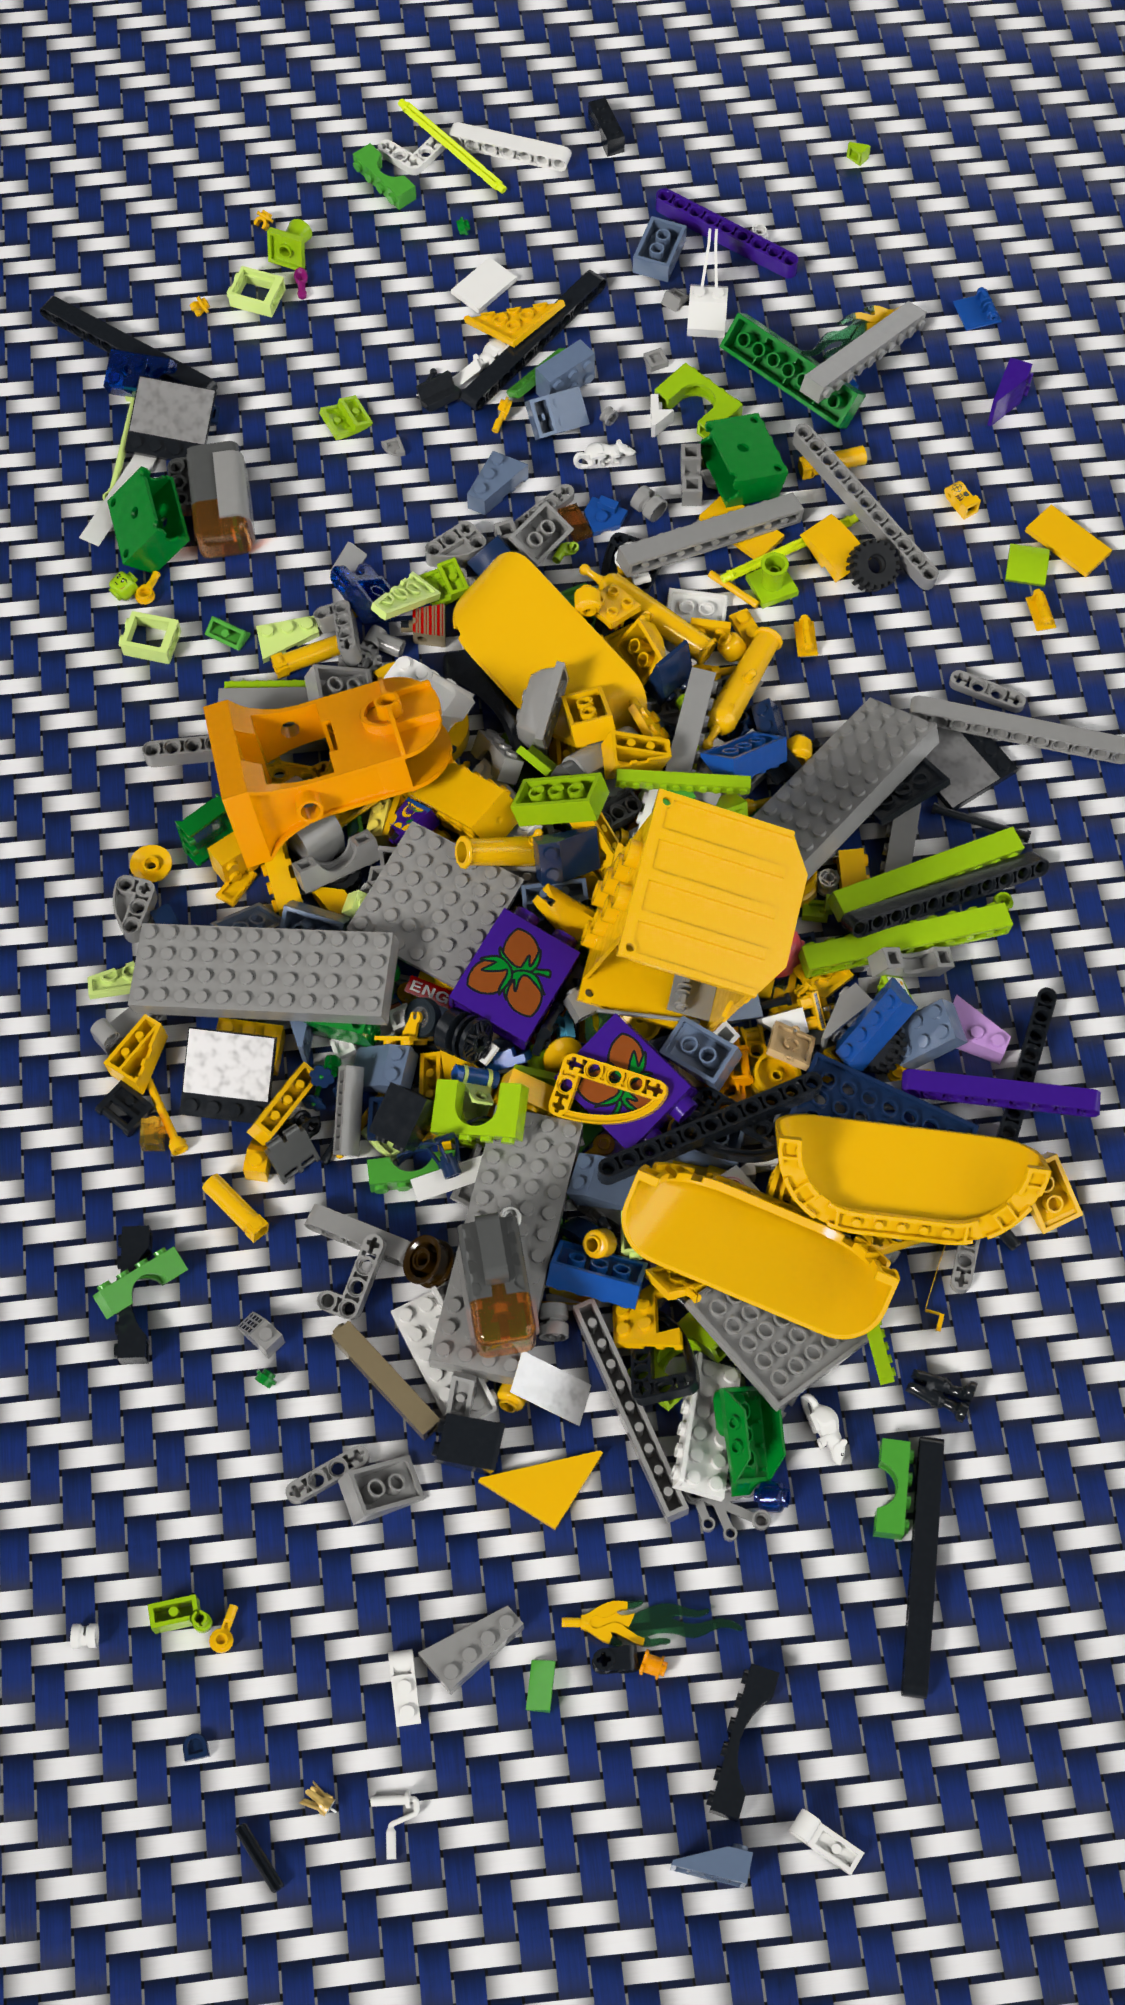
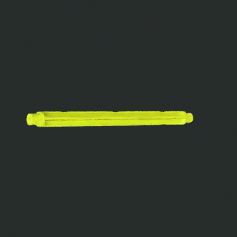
M403 98L399 100L398 106L402 108L403 112L416 121L445 148L450 150L452 154L480 176L496 191L498 190L501 194L507 190V187L498 177L487 170L485 166L410 102H406Z
M853 514L851 516L847 515L839 521L848 528L857 523L859 519ZM799 538L768 553L778 552L786 556L807 545L802 538ZM766 554L731 570H727L726 573L720 575L721 581L723 583L732 582L734 579L760 568L761 560Z

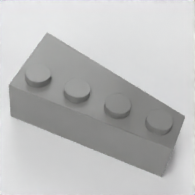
M507 1605L418 1652V1655L452 1695L524 1630V1623Z

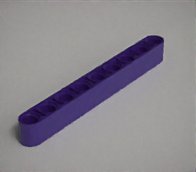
M667 188L657 191L656 210L660 214L682 225H686L687 228L707 238L708 230L711 228V240L713 241L715 229H718V244L784 278L796 276L798 257L796 254Z
M906 1069L902 1072L901 1090L921 1099L1082 1117H1097L1100 1115L1101 1092L1095 1089L917 1069Z

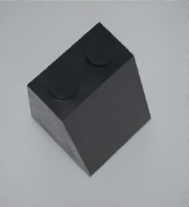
M390 1082L369 1128V1132L375 1134L374 1139L387 1144L388 1141L393 1143L392 1148L403 1153L406 1150L415 1152L431 1129L434 1100L409 1088Z
M447 1413L444 1419L440 1418L438 1422L437 1432L440 1435L438 1442L434 1441L431 1455L435 1456L433 1462L484 1475L491 1474L496 1468L505 1424Z

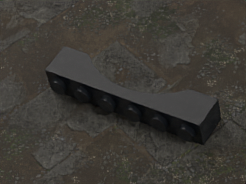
M149 1225L122 1226V1234L118 1235V1247L121 1248V1256L117 1257V1268L121 1269L120 1273L127 1269L129 1272H132L136 1269L135 1264L145 1258L148 1260L152 1255L153 1232ZM133 1286V1289H132V1301H133L134 1286ZM132 1303L119 1312V1321H115V1335H118V1343L114 1344V1357H117L121 1365L149 1364V1340L137 1324Z
M751 1664L749 1670L744 1669L741 1683L745 1684L743 1694H737L734 1707L738 1708L736 1718H730L727 1731L731 1732L729 1742L724 1741L720 1753V1756L724 1757L722 1766L717 1765L713 1780L717 1781L715 1791L710 1790L706 1805L710 1806L709 1813L738 1822L746 1796L738 1769L740 1739L753 1715L772 1700L780 1672L755 1664Z

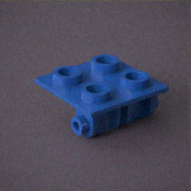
M984 287L977 289L976 296L953 301L966 331L1002 322L987 289Z

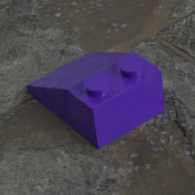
M1010 357L993 400L988 426H992L1018 406L1023 396L1027 397L1031 386L1028 384L1031 383L1034 375L1031 372L1033 364Z

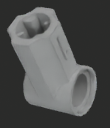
M372 625L363 640L367 647L373 644V650L378 649L398 658L402 656L406 646L405 640L387 634L385 629L378 625Z

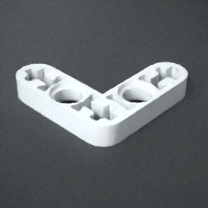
M433 136L413 154L390 140L385 139L378 143V151L381 153L382 158L410 175H419L445 150V147ZM423 153H429V154H430V156H428V157H423V156H421V155H422ZM399 155H402V156L405 157V158H403V159H401V160H400V159H396V157L399 156Z

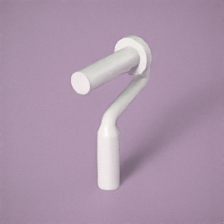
M406 1790L405 1794L371 1796L370 1799L371 1807L405 1805L406 1809L411 1808V1802H413V1812L388 1824L386 1831L387 1860L396 1859V1831L394 1826L416 1817L420 1812L419 1799L411 1796L410 1790Z

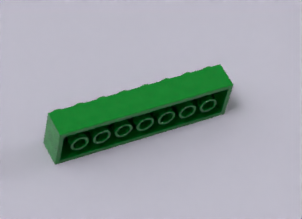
M738 313L719 346L837 428L847 429L866 397V394L850 383H845L838 391H834L829 398H825L819 403L800 392L804 376L820 365V363L748 314Z

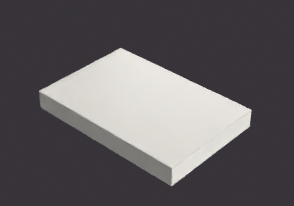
M489 257L452 288L451 294L479 314L517 281V276Z
M669 588L666 607L689 623H691V617L725 621L729 595Z

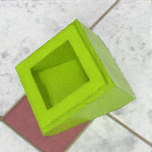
M849 142L846 157L861 166L869 159L871 146Z

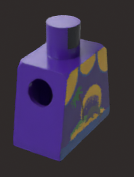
M408 797L390 820L389 824L395 830L389 837L390 842L397 846L412 821L433 831L441 822L432 809Z

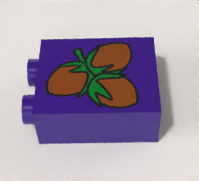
M517 907L515 912L512 913L504 908L449 995V1006L451 1008L458 1007L472 1015L475 1014L490 1021L493 1026V1033L525 1050L578 964L580 952L575 950L578 944L577 940L568 933L555 929L553 934L550 935L538 928L537 925L540 919L529 910Z
M616 1013L577 1053L584 1057L660 1080L667 1085L669 1090L667 1099L653 1114L630 1123L602 1125L625 1149L663 1134L661 1131L673 1118L679 1124L682 1123L698 1106L692 1098L699 1091L624 1018ZM576 1058L573 1062H569V1065L572 1067L571 1070L574 1067L583 1069L581 1074H584V1065L577 1063ZM592 1065L589 1069V1075L591 1077L598 1076L600 1073L599 1065ZM615 1071L611 1073L610 1081L614 1084L618 1083L621 1080V1073ZM584 1078L580 1079L574 1097L590 1114L595 1115L627 1113L637 1110L651 1101L650 1099ZM634 1078L631 1081V1088L633 1090H639L642 1087V1080L640 1078ZM566 1079L561 1083V1086L566 1091H569L572 1088V1081ZM647 1084V1089L644 1094H647V1090H651L655 1093V1097H657L658 1094L663 1093V1090L660 1088V1085L654 1088ZM651 1151L644 1152L647 1156L653 1154Z

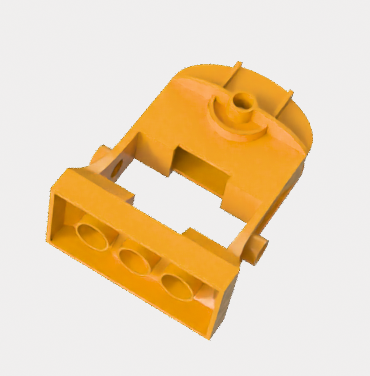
M380 677L378 681L299 705L279 709L247 708L230 700H224L203 707L222 802L247 868L272 861L285 841L309 824L331 815L407 792H417V789L437 779L446 766L454 762L451 739L446 728L442 725L441 704L429 680L420 682L407 677H391L386 679ZM287 722H294V723H295L294 725H292V726H290V727H284V726H283V725H284L285 723H287ZM326 738L330 749L329 755L334 769L333 773L299 782L271 784L272 781L267 763L294 748ZM309 803L315 804L312 807H303L304 805Z

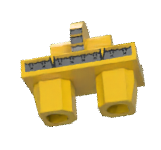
M818 991L805 992L806 995L797 999V1004L799 1008L803 1007V1010L810 1009L811 1016L805 1017L808 1029L825 1030V1019L830 1018L829 1010L834 1009V1003L827 1004L826 997L819 998Z

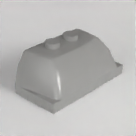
M557 661L555 667L541 669L531 674L527 689H524L522 694L521 709L519 708L517 711L516 728L518 739L526 747L530 748L533 745L545 755L548 753L561 708V696H564L569 680L564 662Z

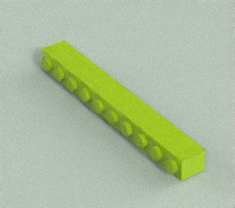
M1010 827L833 891L827 902L837 921L841 922L843 916L850 911L1018 856L1025 847L1014 827Z
M992 902L980 908L973 906L961 912L951 911L939 917L932 915L925 920H912L862 938H856L852 934H847L843 938L836 939L832 937L820 943L809 942L801 947L798 957L807 979L869 965L867 957L883 947H900L903 954L916 953L932 947H951L1008 934L1013 926V922L1005 902L998 904L997 902Z

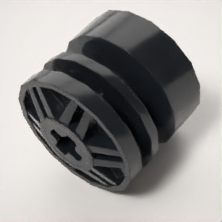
M452 1007L443 1013L434 1032V1043L437 1049L450 1055H455V1057L469 1063H476L484 1057L493 1038V1026L490 1021L475 1014L472 1015L458 1007Z

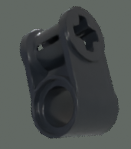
M300 1110L279 1128L277 1135L284 1138L282 1132L296 1124L298 1127L302 1126L311 1139L320 1131L321 1121L316 1117H311L308 1111Z
M622 1645L597 1650L592 1659L593 1670L602 1675L639 1671L637 1645ZM601 1656H604L606 1661L609 1660L606 1667H602L600 1662L597 1663Z

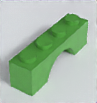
M371 143L353 153L354 169L358 173L360 172L368 183L373 184L377 191L383 194L391 205L400 210L416 200V187L404 175L398 177L388 176L380 171L383 167L382 155Z
M455 1149L446 1150L445 1153H452L455 1156ZM434 1152L437 1158L440 1160L439 1157L442 1156L441 1152ZM389 1157L367 1160L370 1191L376 1194H384L389 1190L408 1191L413 1188L410 1179L440 1170L433 1158L425 1167L416 1171L399 1169L392 1163Z
M163 1247L153 1254L155 1258L148 1261L145 1258L134 1265L136 1269L132 1272H129L127 1269L116 1276L117 1281L111 1284L108 1280L97 1287L99 1291L93 1295V1298L106 1319H109L133 1303L132 1289L137 1280L152 1279L163 1286L188 1270L175 1247L169 1250Z
M886 1438L881 1440L878 1467L886 1471L892 1478L895 1485V1496L890 1503L876 1509L873 1537L902 1540L904 1533L908 1534L909 1519H905L906 1510H910L911 1496L907 1495V1489L912 1486L913 1473L909 1472V1463L913 1464L914 1449H910V1441Z

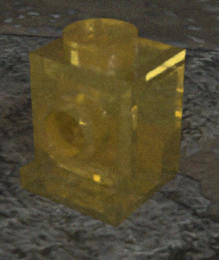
M158 1116L141 1118L139 1144L142 1151H165L162 1139H165L166 1130L165 1126L161 1124V1118Z

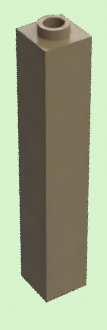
M349 1320L345 1324H339L331 1335L335 1345L423 1441L429 1438L437 1430L440 1418Z

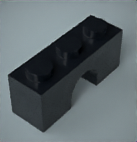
M606 98L588 102V119L594 131H600L601 145L607 157L623 153L625 135Z

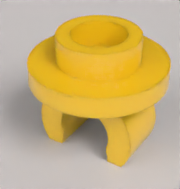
M262 210V212L257 211L256 214L259 217L254 220V225L259 227L260 223L263 222L261 228L267 231L269 222H274L271 219L272 215L265 210Z
M198 296L196 297L198 301H194L189 305L197 317L201 316L204 311L206 314L209 313L208 308H210V305L205 297L201 299Z

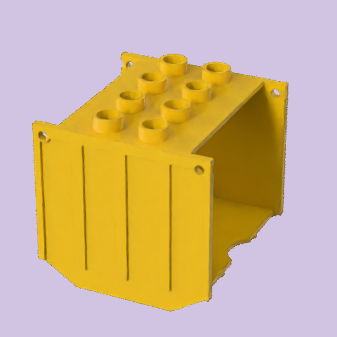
M659 788L652 813L632 839L628 841L626 846L617 843L611 866L607 868L603 880L599 879L594 888L591 905L598 908L593 921H587L581 937L580 945L590 949L576 1001L602 1009L673 1017L685 1016L697 1019L667 1010L673 979L676 974L717 987L710 1020L708 1022L700 1019L699 1024L714 1032L740 1007L752 998L755 999L757 994L787 967L808 876L794 836L795 831ZM663 799H667L670 805H665ZM586 990H590L592 992L591 997L586 995ZM629 1016L674 1030L678 1024V1021Z

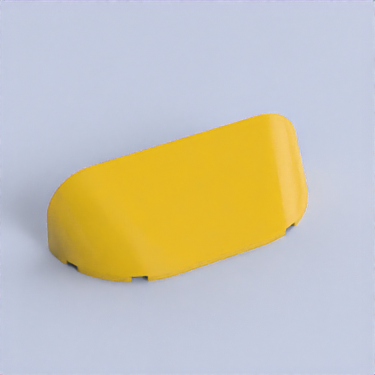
M505 552L497 556L459 598L454 607L453 626L454 629L459 630L460 636L458 639L468 654L518 709H521L522 694L524 689H527L531 674L541 669L555 667L557 661L564 662L569 677L564 695L602 686L613 716L615 730L624 726H630L637 733H640L639 727L627 708L631 706L629 700L637 697L640 705L647 709V698L643 684L633 669L527 557L517 552ZM561 704L552 737L575 747L565 717L563 704Z
M788 1114L779 1117L775 1121L779 1167L790 1195L810 1217L819 1219L832 1229L846 1233L943 1245L973 1244V1240L985 1237L992 1239L1013 1228L1032 1211L1031 1206L1039 1196L1043 1195L1051 1175L1050 1167L1038 1151L1022 1143L1001 1137L815 1114Z
M655 1162L652 1168L645 1164L638 1169L623 1206L622 1228L630 1246L644 1259L834 1339L860 1337L874 1329L884 1317L899 1284L900 1276L896 1269L889 1268L891 1261L884 1254L859 1236L852 1240L845 1236L842 1231L828 1227L826 1223L817 1218L813 1219L801 1208L710 1171H707L706 1175L703 1176L694 1173L695 1169L692 1166L668 1162Z

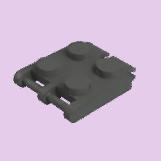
M296 1124L282 1132L284 1138L277 1135L265 1143L267 1149L264 1152L283 1184H286L287 1180L298 1172H304V1168L314 1161L318 1162L321 1160L305 1129L302 1126H296ZM296 1167L295 1170H293L292 1172H290L289 1174H287L286 1176H284L286 1173H288L289 1171H291L292 1169H294V1168Z

